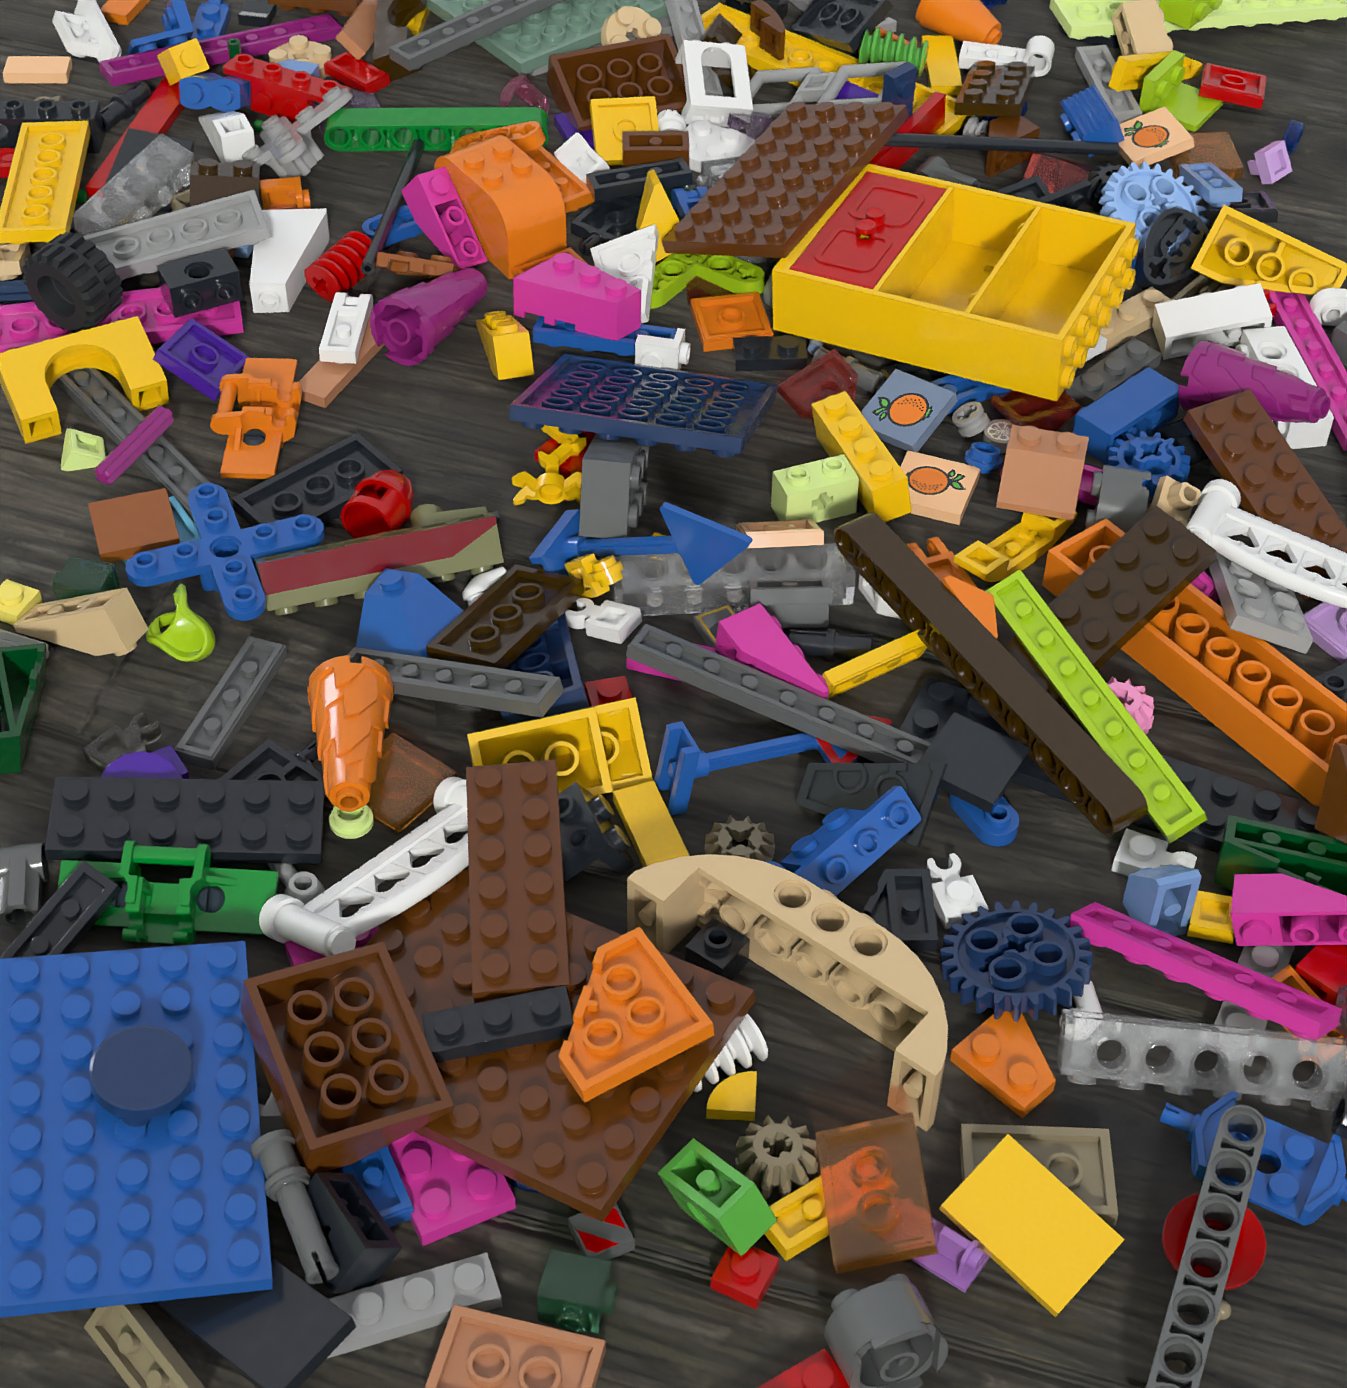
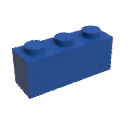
M1148 367L1139 374L1129 377L1125 383L1114 390L1106 392L1094 403L1081 408L1073 420V433L1089 437L1087 453L1106 464L1109 447H1114L1115 439L1118 438L1125 441L1127 433L1132 434L1136 438L1139 437L1140 431H1145L1148 436L1153 433L1154 429L1162 427L1177 417L1180 405L1179 385Z

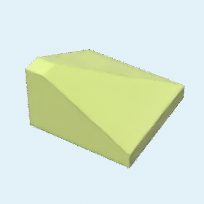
M67 428L64 438L61 470L68 472L97 467L106 458L104 439L96 435Z

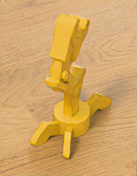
M544 425L541 430L558 443H561V445L549 455L542 451L538 452L539 464L546 469V473L540 475L537 479L526 471L512 477V484L522 488L513 498V505L524 504L527 499L539 500L551 505L558 504L563 500L570 501L576 499L578 504H580L582 473L575 472L565 479L559 474V466L571 455L578 456L586 447V437L579 438L578 434L561 433L558 430L559 427Z

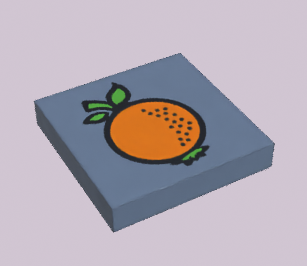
M895 369L861 413L880 440L906 451L918 452L958 400L955 392Z

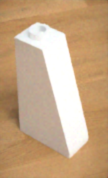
M326 208L262 210L271 238L260 241L253 248L250 291L254 313L290 311L306 283L304 270L322 255L329 242L330 236Z

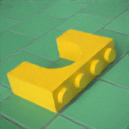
M138 316L0 353V384L25 444L62 434L58 410L50 389L58 378L76 369L95 368L113 375L122 385L128 401L139 412L169 404L167 379L160 364L153 360L155 353Z

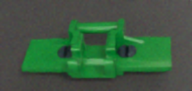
M126 840L121 863L85 861L116 883L122 890L93 926L124 928L122 939L125 942L194 945L197 933L265 935L260 928L259 915L263 905L271 897L277 895L279 873L278 871L210 868L211 849L209 844H199L197 848L144 846L138 845V842L135 840ZM61 860L58 889L82 861ZM138 863L194 866L192 878L180 879L179 884L148 882L144 877H141L142 868Z

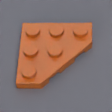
M638 927L597 948L592 962L593 971L588 985H584L573 1014L574 1023L568 1040H564L558 1058L561 1070L585 1103L714 1036L713 1022L650 939Z

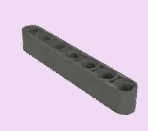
M1232 1106L1223 1113L1220 1119L1145 1388H1199L1266 1135L1264 1117L1250 1106ZM1241 1132L1250 1141H1239L1233 1138L1230 1133ZM1217 1176H1230L1234 1178L1239 1185H1226L1222 1183L1217 1178ZM1210 1219L1217 1220L1223 1223L1227 1230L1215 1231L1209 1228L1204 1221ZM1204 1265L1210 1268L1215 1276L1210 1278L1201 1277L1193 1271L1192 1266ZM1184 1311L1193 1312L1199 1316L1202 1324L1196 1326L1189 1325L1179 1317L1178 1313ZM1178 1359L1189 1367L1190 1372L1176 1374L1166 1366L1165 1361Z

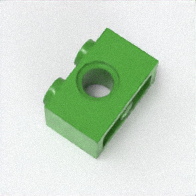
M694 1138L658 1172V1175L679 1207L740 1256L777 1221L756 1184Z

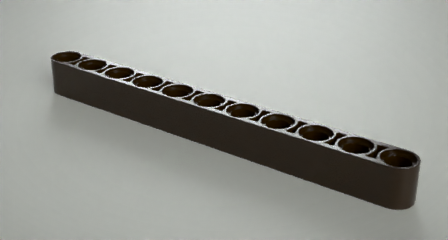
M869 512L835 529V543L842 556L913 632L919 630L917 635L920 640L1011 738L1031 748L1029 757L1100 833L1110 836L1147 815V801L1135 783L877 514Z

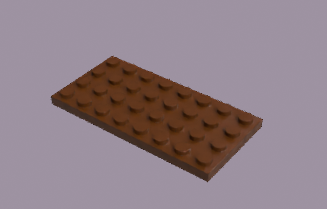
M794 102L789 104L782 114L770 124L766 131L755 140L750 148L739 157L734 165L723 174L718 182L707 191L702 199L690 209L685 217L662 240L665 253L786 258L908 119L907 105H893L891 102H882L877 105H865L862 102H852L849 104H834L833 102L805 104L804 102Z

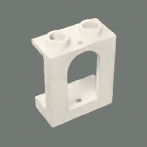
M683 40L675 63L683 64L687 101L681 115L686 124L697 120H705L720 127L744 129L753 111L745 45ZM702 66L731 68L734 97L705 95Z

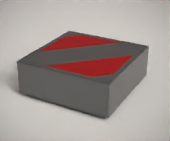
M617 1204L614 1205L603 1222L583 1212L568 1218V1227L588 1268L635 1250V1239Z

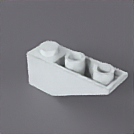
M223 111L199 116V122L221 163L243 160L241 156L248 149L255 146L254 131L243 113Z

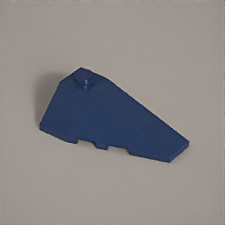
M562 614L516 659L515 663L507 667V670L560 677L564 692L543 717L590 707L565 614ZM500 711L503 719L514 724L543 718Z

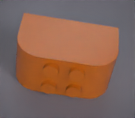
M496 135L437 158L434 170L446 167L487 260L509 280L512 279L513 268L567 249L566 212L558 186L546 170L507 137Z

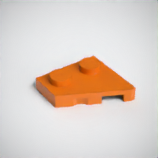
M1004 1011L999 1019H994L993 1014L951 1051L950 1061L1022 1119L1054 1091L1056 1079L1022 1012L1018 1022L1013 1020L1011 1012Z

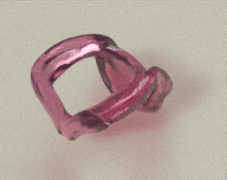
M523 72L506 84L498 99L500 107H509L515 93L520 101L530 106L541 108L548 113L549 98L543 95L526 78Z

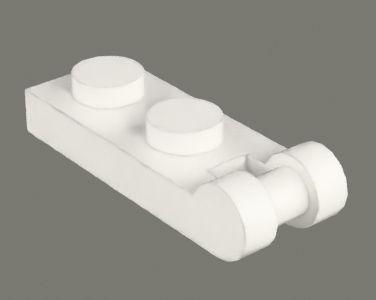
M335 293L319 347L320 361L356 364L373 307L372 294L348 297V293Z

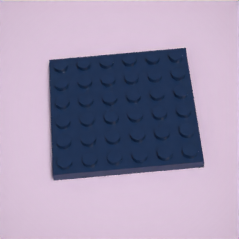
M564 354L510 404L509 420L520 421L521 426L531 429H540L547 425L559 427V432L565 434H580L582 431L597 433L596 436L605 440H617L622 436L635 438V443L645 446H654L658 442L673 444V448L680 451L689 452L695 451L697 448L712 450V454L716 456L733 457L735 453L741 454L776 399L778 384Z

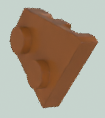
M397 251V255L378 252L376 266L392 274L436 279L446 273H455L461 270V267L451 263L452 258L446 256L431 255V259L428 260L418 258L416 253Z

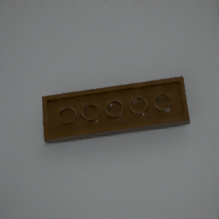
M1156 505L1056 597L1048 607L1095 669L1098 670L1217 559L1216 550ZM1014 636L1004 648L1061 705L1064 702L1016 636Z

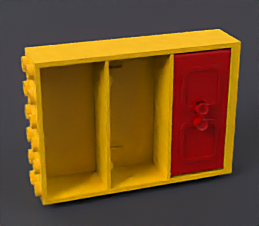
M867 164L786 258H781L772 269L773 330L1057 401L1064 389H1070L1076 369L1083 368L1089 348L1096 347L1100 330L1108 327L1113 309H1119L1121 306L1124 291L1126 289L1130 290L1133 286L1136 270L1131 268V264L1139 246V239L1134 238L1136 223Z

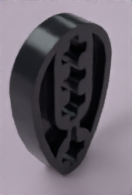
M1172 208L1162 212L1149 225L1138 246L1135 264V279L1143 290L1150 287L1158 291L1169 289L1180 284L1195 272L1191 269V266L1209 234L1207 226L1197 215L1185 209ZM1186 228H1188L1190 230L1188 236L1180 243V247L1176 249L1170 256L1167 253L1169 251V247L1173 245L1177 241L1178 236ZM1156 266H1159V270L1156 272V275L1153 278L1150 275L1152 269H1154Z

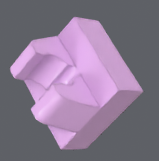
M1285 140L1270 143L1254 153L1256 160H1249L1247 162L1250 175H1260L1262 184H1273L1292 172Z

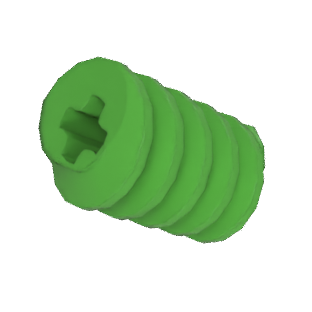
M877 27L872 35L869 34L867 29L861 44L858 61L859 64H867L869 59L870 63L908 61L917 66L920 78L927 60L929 41L925 40L922 46L918 48L916 37H913L907 45L902 33L896 41H893L891 30L888 31L884 38H881L880 27Z

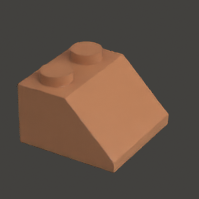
M1012 425L996 508L1074 520L1089 437L1079 436L1071 432L1061 433L1043 430L1033 426Z

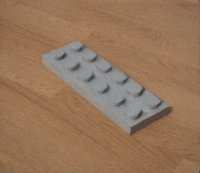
M255 190L83 236L86 241L90 240L99 250H102L107 255V259L116 268L115 272L121 281L143 273H154L157 271V265L221 248L230 250L244 245H255L262 240L271 238Z

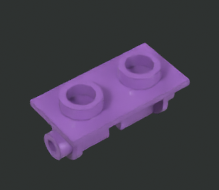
M897 1199L888 1212V1217L891 1220L878 1236V1240L964 1293L990 1258L979 1247L980 1242L968 1240L917 1209L911 1200L902 1202Z

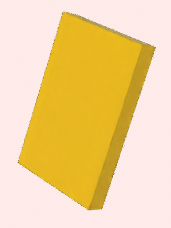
M1009 1134L987 1155L939 1209L972 1241L977 1240L980 1242L979 1247L1054 1317L1062 1311L1125 1240Z

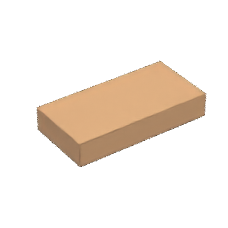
M8 56L3 70L4 82L68 83L73 67L71 56Z

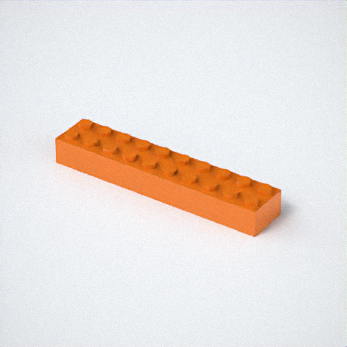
M1104 519L1051 548L1047 554L1042 585L1058 597L1126 533L1108 519ZM1190 583L1121 649L1309 802L1320 807L1334 743L1347 744V704L1265 640L1230 629L1223 608Z

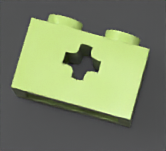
M844 454L773 471L771 507L779 521L812 519L817 523L856 513L859 477Z

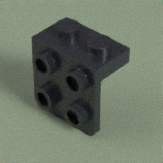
M574 782L559 794L564 883L598 858L619 875L632 868L634 863L627 851L631 844L624 832L617 825L613 824L611 817L615 813L608 801L601 794L592 795L578 782Z

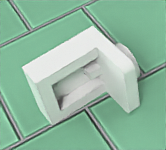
M575 133L554 152L558 161L586 185V174L611 170L605 160L588 145L579 133Z
M678 328L674 339L638 334L635 342V364L680 370L682 364H688L691 349L690 343L685 342V329Z

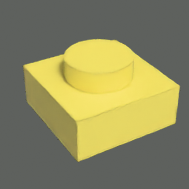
M6 579L0 585V621L14 625L35 604L43 602L40 590Z

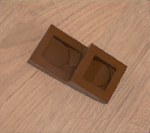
M763 0L751 2L750 31L760 37L761 49L779 61L784 59L785 26L782 19Z

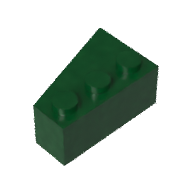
M46 643L0 647V774L18 773L22 770L47 679Z
M1228 815L1217 859L1215 884L1233 891L1234 877L1237 874L1282 873L1347 896V843L1332 837Z

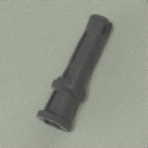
M286 1129L275 1130L254 1141L250 1146V1153L253 1159L260 1161L267 1179L264 1184L266 1195L279 1203L305 1272L307 1283L309 1285L321 1284L323 1281L316 1265L317 1262H321L328 1280L338 1274L339 1267L335 1263L307 1193L306 1186L309 1184L310 1175L305 1167L299 1165L293 1150L295 1145L294 1134Z

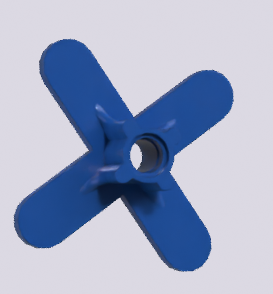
M202 483L192 489L188 495L189 509L200 539L137 553L126 563V574L131 583L142 587L200 575L202 589L204 591L215 590L220 594L223 606L229 617L240 621L252 620L259 617L266 609L265 594L257 575L254 559L315 547L325 537L324 525L315 516L301 514L287 519L240 529L226 490L218 484Z

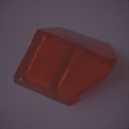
M1033 152L1023 180L1038 175L1049 192L1054 193L1088 179V174L1092 170L1083 163L1045 153Z
M1012 391L999 396H992L990 403L1014 425L1033 426L1049 431L1059 429L1080 410L1081 406L1065 391L1062 392L1057 401Z

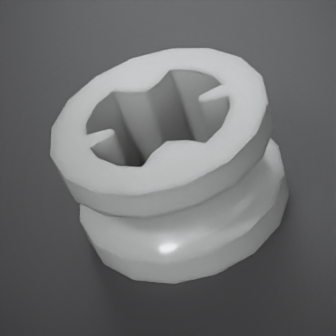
M971 116L965 125L962 136L987 137L989 121L982 120L979 122L977 117Z
M980 402L966 403L953 413L952 421L958 427V432L962 437L975 436L989 425L990 419L983 412L984 409Z

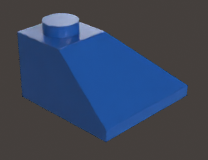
M385 568L365 593L356 647L428 658L426 646L462 614L464 610L422 575Z

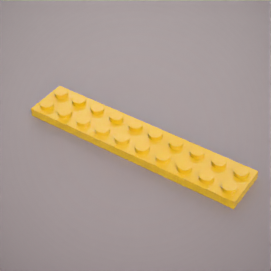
M718 3L701 15L705 31L712 20L720 13L743 35L736 45H745L747 64L759 71L819 67L822 73L837 72L843 65L859 64L858 59L786 29L784 59L779 61L760 48V37L750 31L751 15ZM884 76L848 78L847 81L880 94L883 89ZM792 81L788 83L795 85V87L799 88L803 81ZM916 83L912 112L914 113L933 93L939 91ZM946 95L945 123L933 135H953L966 125L971 117L970 115H955L956 98Z

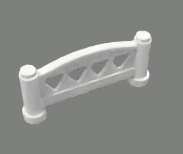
M1217 479L1206 484L1201 492L1198 508L1186 526L1187 529L1213 547L1216 552L1247 570L1292 591L1347 609V587L1343 585L1347 583V553L1238 509L1241 502L1240 492L1233 483L1227 480ZM1242 534L1251 539L1254 547H1249L1243 542L1232 540L1229 537ZM1275 550L1286 552L1292 563L1285 562L1281 558L1271 556L1266 552ZM1315 565L1322 567L1327 571L1331 579L1324 578L1318 573L1309 572L1304 568Z
M449 777L443 780L438 785L434 794L433 803L436 815L304 905L300 900L285 894L271 897L263 905L259 915V924L262 932L267 937L278 942L292 941L328 957L354 950L356 946L355 937L407 910L442 887L469 865L468 833L455 843L448 844L446 839L455 832L468 831L466 780L459 777ZM440 854L432 857L424 866L413 868L412 862L418 857ZM405 878L395 883L390 890L378 892V885L385 880ZM370 903L361 907L354 915L342 917V910L348 906Z

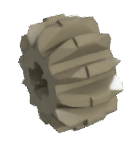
M769 1115L763 1121V1127L750 1122L746 1129V1136L739 1137L736 1143V1155L738 1157L735 1159V1169L754 1182L758 1189L761 1188V1194L765 1201L772 1193H779L780 1197L784 1198L791 1193V1190L799 1189L807 1184L809 1180H814V1177L817 1175L818 1162L816 1159L818 1158V1145L816 1140L809 1139V1131L806 1125L793 1129L789 1115L782 1124L774 1123Z

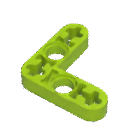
M673 253L655 267L650 309L665 305L695 279L702 280L734 294L759 292L761 294L764 291V271L754 264L733 256Z

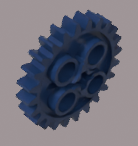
M1014 900L1011 909H1005L999 901L995 902V911L989 912L982 906H978L977 918L964 913L962 915V925L952 923L950 925L951 935H944L943 948L940 950L943 981H949V992L951 994L960 993V1003L962 1005L976 1001V1013L978 1014L989 1007L994 1009V1019H999L1004 1011L1011 1012V1016L1016 1022L1020 1019L1021 1012H1028L1033 1020H1038L1039 1010L1041 1009L1054 1016L1056 1015L1057 1003L1070 1008L1072 1006V995L1082 997L1084 985L1090 984L1093 952H1090L1089 938H1082L1081 926L1070 927V916L1067 915L1056 920L1055 908L1053 907L1044 913L1038 912L1036 902H1033L1026 910L1021 909L1018 900Z

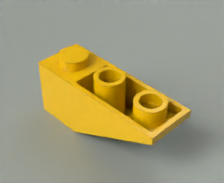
M505 311L488 312L484 314L485 319L476 320L492 373L498 380L534 375L529 331L511 315H506Z

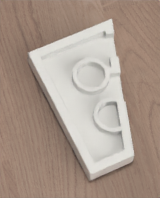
M655 224L590 248L595 267L611 276L625 280L628 284L642 290L641 324L649 321L659 238V231Z

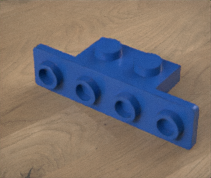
M893 786L865 811L838 808L830 812L822 820L823 825L812 835L804 836L796 841L791 847L792 852L780 863L784 869L837 896L921 821V816L903 787Z

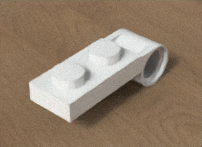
M1041 35L1031 38L1027 43L1026 49L963 41L958 66L970 71L972 65H977L979 61H993L996 65H1008L1010 62L1021 61L1027 63V66H1035V77H1040L1047 74L1050 70L1055 48L1051 39ZM1039 54L1042 55L1043 58H1037L1034 55Z

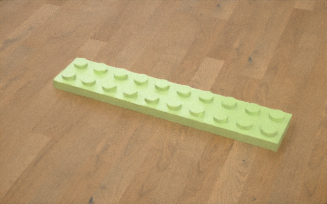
M1050 0L1049 7L1069 38L1110 37V35H1116L1111 16L1122 2L1134 0ZM1223 0L1217 10L1212 11L1203 21H1199L1189 30L1197 31L1200 28L1211 27L1224 29L1228 26L1237 25L1251 27L1264 23L1278 25L1284 22H1310L1317 19L1337 20L1347 17V0ZM1164 20L1167 33L1172 30L1185 29Z

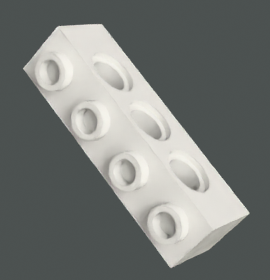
M1285 326L1243 329L1240 345H1237L1235 350L1246 353V357L1277 366V370L1292 374L1306 383L1317 386ZM1329 409L1327 416L1324 419H1319L1317 423L1273 421V423L1291 449L1326 446L1334 416Z

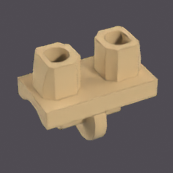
M1167 475L1160 477L1151 506L1146 508V514L1157 505L1186 527L1192 507L1198 505L1201 491L1187 482L1180 483Z

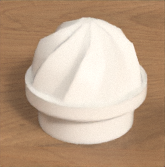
M667 109L658 114L659 131L686 130V122L683 116L678 114L677 110Z

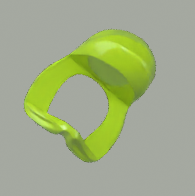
M180 583L173 593L176 611L165 613L155 618L148 626L149 630L146 632V639L149 643L157 646L179 661L198 662L211 654L215 647L216 638L208 622L189 608L186 586ZM170 625V626L161 634L160 628Z

